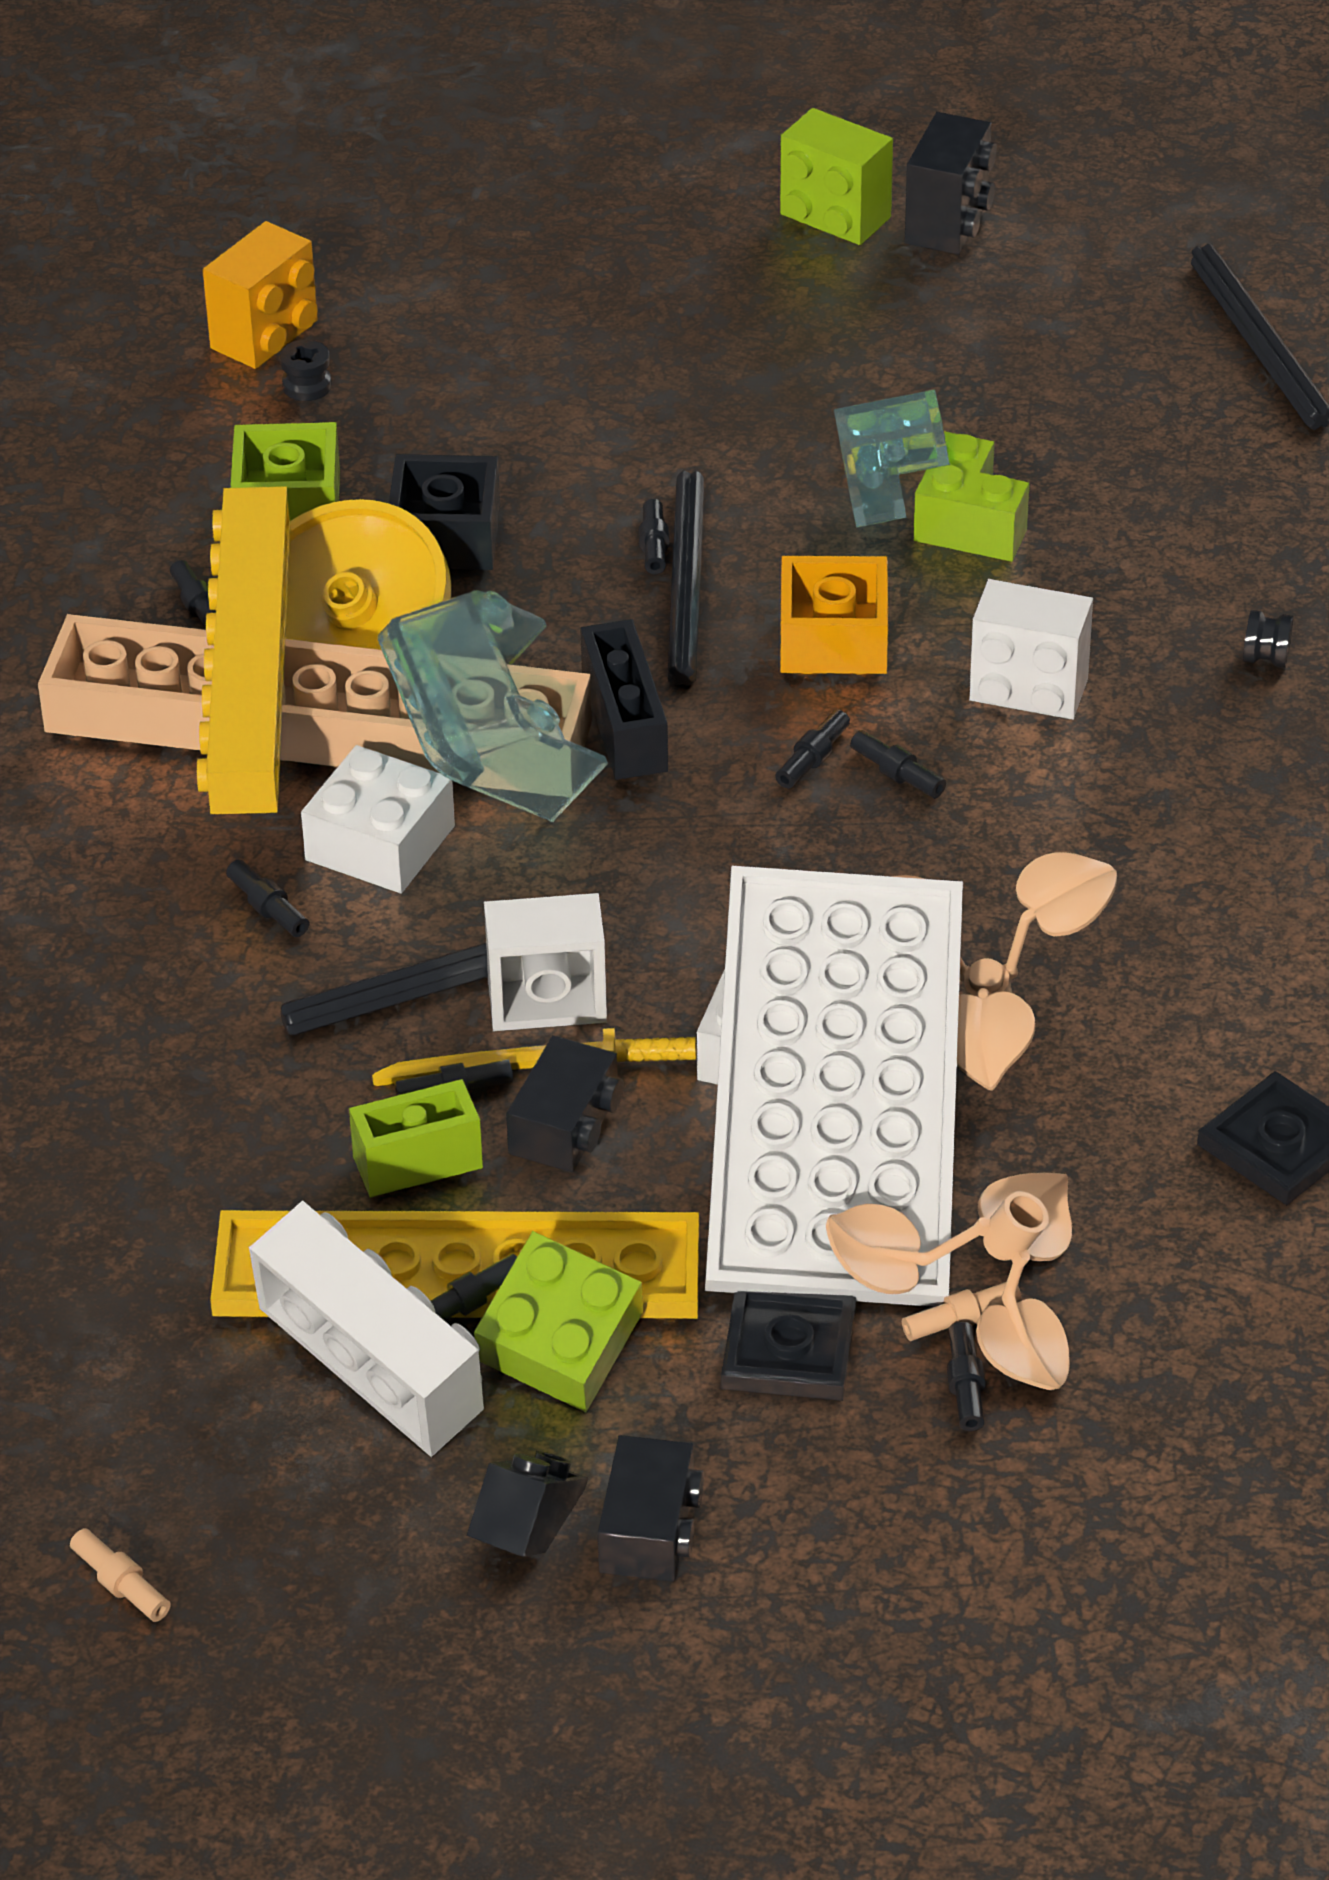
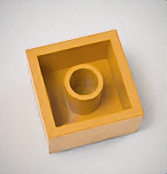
M265 221L203 268L210 349L257 369L318 321L311 240Z
M782 556L780 673L887 674V556Z

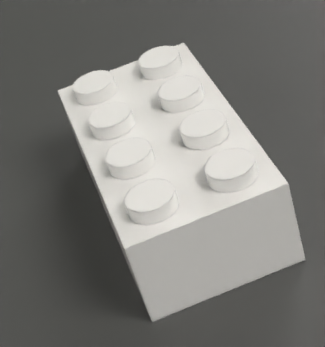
M301 1201L249 1247L259 1309L430 1457L435 1455L484 1410L482 1376L478 1353L480 1349L474 1337L463 1326L457 1323L450 1326L435 1313L431 1301L418 1288L410 1286L406 1289L394 1279L388 1265L377 1253L370 1249H366L363 1252L348 1239L343 1226L332 1215L326 1212L319 1215L304 1201Z

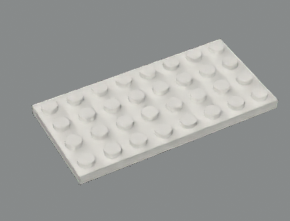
M744 866L731 867L705 1291L852 1295L856 1297V1301L932 1307L942 1305L944 1298L949 1296L950 1253L929 1265H917L919 1280L910 1292L885 1294L867 1288L845 1270L830 1245L826 1231V1222L830 1215L842 1213L854 1206L879 1204L896 1209L913 1223L921 1241L918 1252H928L951 1239L962 881Z

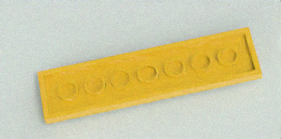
M220 1211L210 1300L212 1316L269 1317L259 1309L249 1247L290 1211ZM316 1211L319 1215L323 1212L332 1215L343 1226L348 1239L363 1252L366 1249H370L377 1253L388 1265L394 1279L406 1289L410 1286L418 1288L430 1301L448 1291L447 1284L463 1274L471 1272L476 1275L512 1253L518 1257L532 1231L642 1282L643 1313L640 1318L698 1319L699 1212ZM497 1291L488 1295L487 1303L466 1316L459 1312L452 1317L482 1318Z

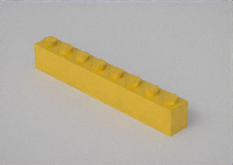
M287 486L223 488L222 510H213L214 542L220 541V543L211 544L210 549L212 576H218V578H209L208 581L210 610H216V613L206 614L207 644L214 645V648L204 649L205 681H212V684L202 685L203 718L210 717L209 721H200L199 724L201 755L207 754V758L197 759L198 791L208 792L211 814L278 813L290 547Z

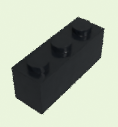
M633 619L580 627L582 673L590 674L591 706L615 780L668 772V723Z

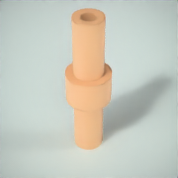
M1006 1282L976 1293H972L969 1289L946 1296L942 1305L902 1318V1327L907 1339L913 1341L947 1329L956 1322H967L972 1326L977 1325L978 1319L985 1309L993 1305L1004 1306L1002 1294ZM1018 1286L1015 1293L1017 1303L1022 1300Z
M87 1528L79 1530L72 1537L70 1548L98 1572V1582L115 1597H126L153 1622H157L167 1615L171 1607L170 1601L142 1577V1568L124 1552L114 1553Z

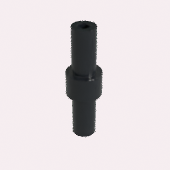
M649 499L644 502L642 507L643 522L638 529L639 546L644 552L646 571L657 575L662 573L666 567L665 551L670 544L669 527L663 520L662 503L657 499Z
M176 561L170 567V574L181 589V601L188 612L194 617H199L206 628V614L216 613V610H210L208 583L198 579L187 561Z
M836 709L816 730H808L794 745V754L776 772V781L782 787L790 789L810 768L819 767L831 754L833 742L850 725L849 716L844 711Z
M859 730L853 736L850 747L878 764L880 772L899 784L906 781L934 799L944 792L946 780L918 764L914 754L899 745L890 747L864 730Z
M240 859L233 861L226 870L227 877L248 895V903L264 918L276 920L293 937H300L307 932L310 925L309 920L288 902L287 893L272 879H262Z
M507 1059L464 1068L463 1063L439 1067V1073L395 1081L396 1096L463 1079L468 1093L469 1090L513 1082L511 1065Z
M512 1253L476 1275L467 1272L448 1283V1291L431 1300L435 1313L445 1321L459 1312L466 1316L487 1303V1296L499 1290L517 1256Z
M956 1322L949 1327L952 1360L947 1364L948 1384L950 1392L957 1399L960 1428L972 1432L981 1429L984 1425L981 1392L986 1387L984 1365L982 1360L976 1357L972 1325L967 1322Z

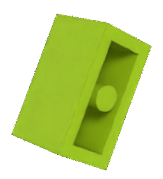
M463 1079L349 1108L353 1158L369 1197L483 1168L480 1118Z

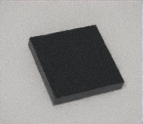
M1274 1071L1199 1129L1197 1145L1287 1206L1329 1172V1106L1277 1071Z
M735 1292L721 1372V1389L843 1401L856 1314V1297L852 1295Z

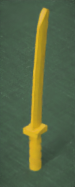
M615 1028L603 1029V1041L583 1043L617 1053V1062L696 1060L697 1058L696 1037L625 1040L616 1039ZM546 1045L397 1062L372 1075L373 1084L375 1086L395 1084V1081L439 1073V1067L456 1063H463L464 1068L508 1059L512 1070L533 1068Z

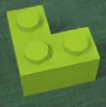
M945 431L915 492L914 541L1013 562L1027 532L1029 482L1011 479L1003 475H993L995 441L975 438L968 434H956Z

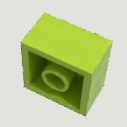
M812 107L781 135L780 214L855 244L861 245L891 218L893 138Z
M337 422L234 425L230 488L287 486L290 521L311 509L339 501L340 462Z
M532 1231L474 1331L475 1340L480 1349L478 1352L479 1362L581 1411L587 1412L643 1313L642 1282Z

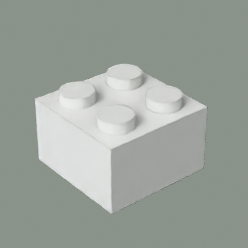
M988 579L973 617L969 700L1074 720L1088 680L1093 598Z
M355 745L301 811L305 860L402 894L455 826L452 777Z
M599 893L484 902L488 985L493 1031L607 1023L605 943Z

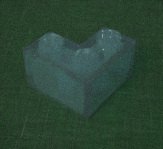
M935 389L834 409L856 527L907 518L899 475L950 465Z

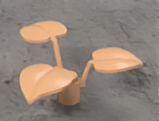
M1067 852L1050 853L1036 858L1022 870L1017 880V898L1028 910L1020 917L1007 963L1002 965L993 959L985 958L974 962L969 967L965 965L960 956L959 980L964 982L966 994L959 995L957 1066L968 1077L990 1091L995 1089L1006 1071L1027 1050L1035 1034L1036 1025L1033 1011L1021 997L1012 993L1010 980L1018 975L1017 964L1030 923L1037 919L1041 930L1051 936L1070 935L1087 927L1101 914L1114 894L1117 884V872L1111 865ZM910 875L891 876V877H904V878L924 879V878H921V877L910 876Z
M1027 1173L1006 1177L993 1182L980 1195L978 1201V1214L980 1218L974 1226L936 1248L923 1253L918 1252L921 1241L917 1229L903 1213L894 1208L879 1204H862L842 1213L830 1215L827 1218L826 1231L828 1239L841 1265L859 1283L869 1289L885 1294L910 1292L919 1280L917 1265H929L979 1235L983 1236L984 1246L990 1255L1003 1261L1011 1259L1013 1264L1002 1294L1004 1306H990L983 1311L978 1319L976 1334L981 1351L995 1368L1018 1381L1046 1390L1060 1389L1065 1383L1069 1373V1347L1060 1320L1040 1300L1025 1299L1017 1303L1015 1293L1023 1268L1029 1260L1052 1261L1059 1258L1070 1244L1072 1222L1068 1206L1067 1174Z

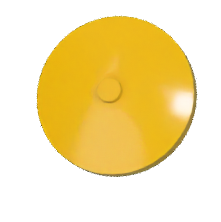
M359 499L325 504L311 509L290 521L285 639L421 655L427 651L440 632L447 616L451 597V578L440 546L430 530L418 518L388 503Z

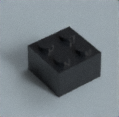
M936 111L907 163L905 244L960 255L968 238L976 236L983 210H990L995 195V183L989 182V171L994 166L997 153V144L991 142V122Z
M395 454L389 504L411 513L430 530L441 548L449 569H462L466 571L493 570L500 512L498 456Z

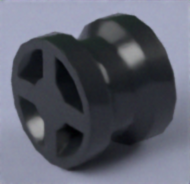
M303 339L291 342L281 350L280 364L282 370L285 371L282 377V388L288 397L298 401H312L324 397L331 390L332 380L330 372L327 370L330 363V354L328 348L323 343Z
M1251 610L1245 636L1243 662L1255 663L1259 659L1271 660L1274 666L1286 668L1294 616L1282 614L1276 619L1266 617L1262 611Z

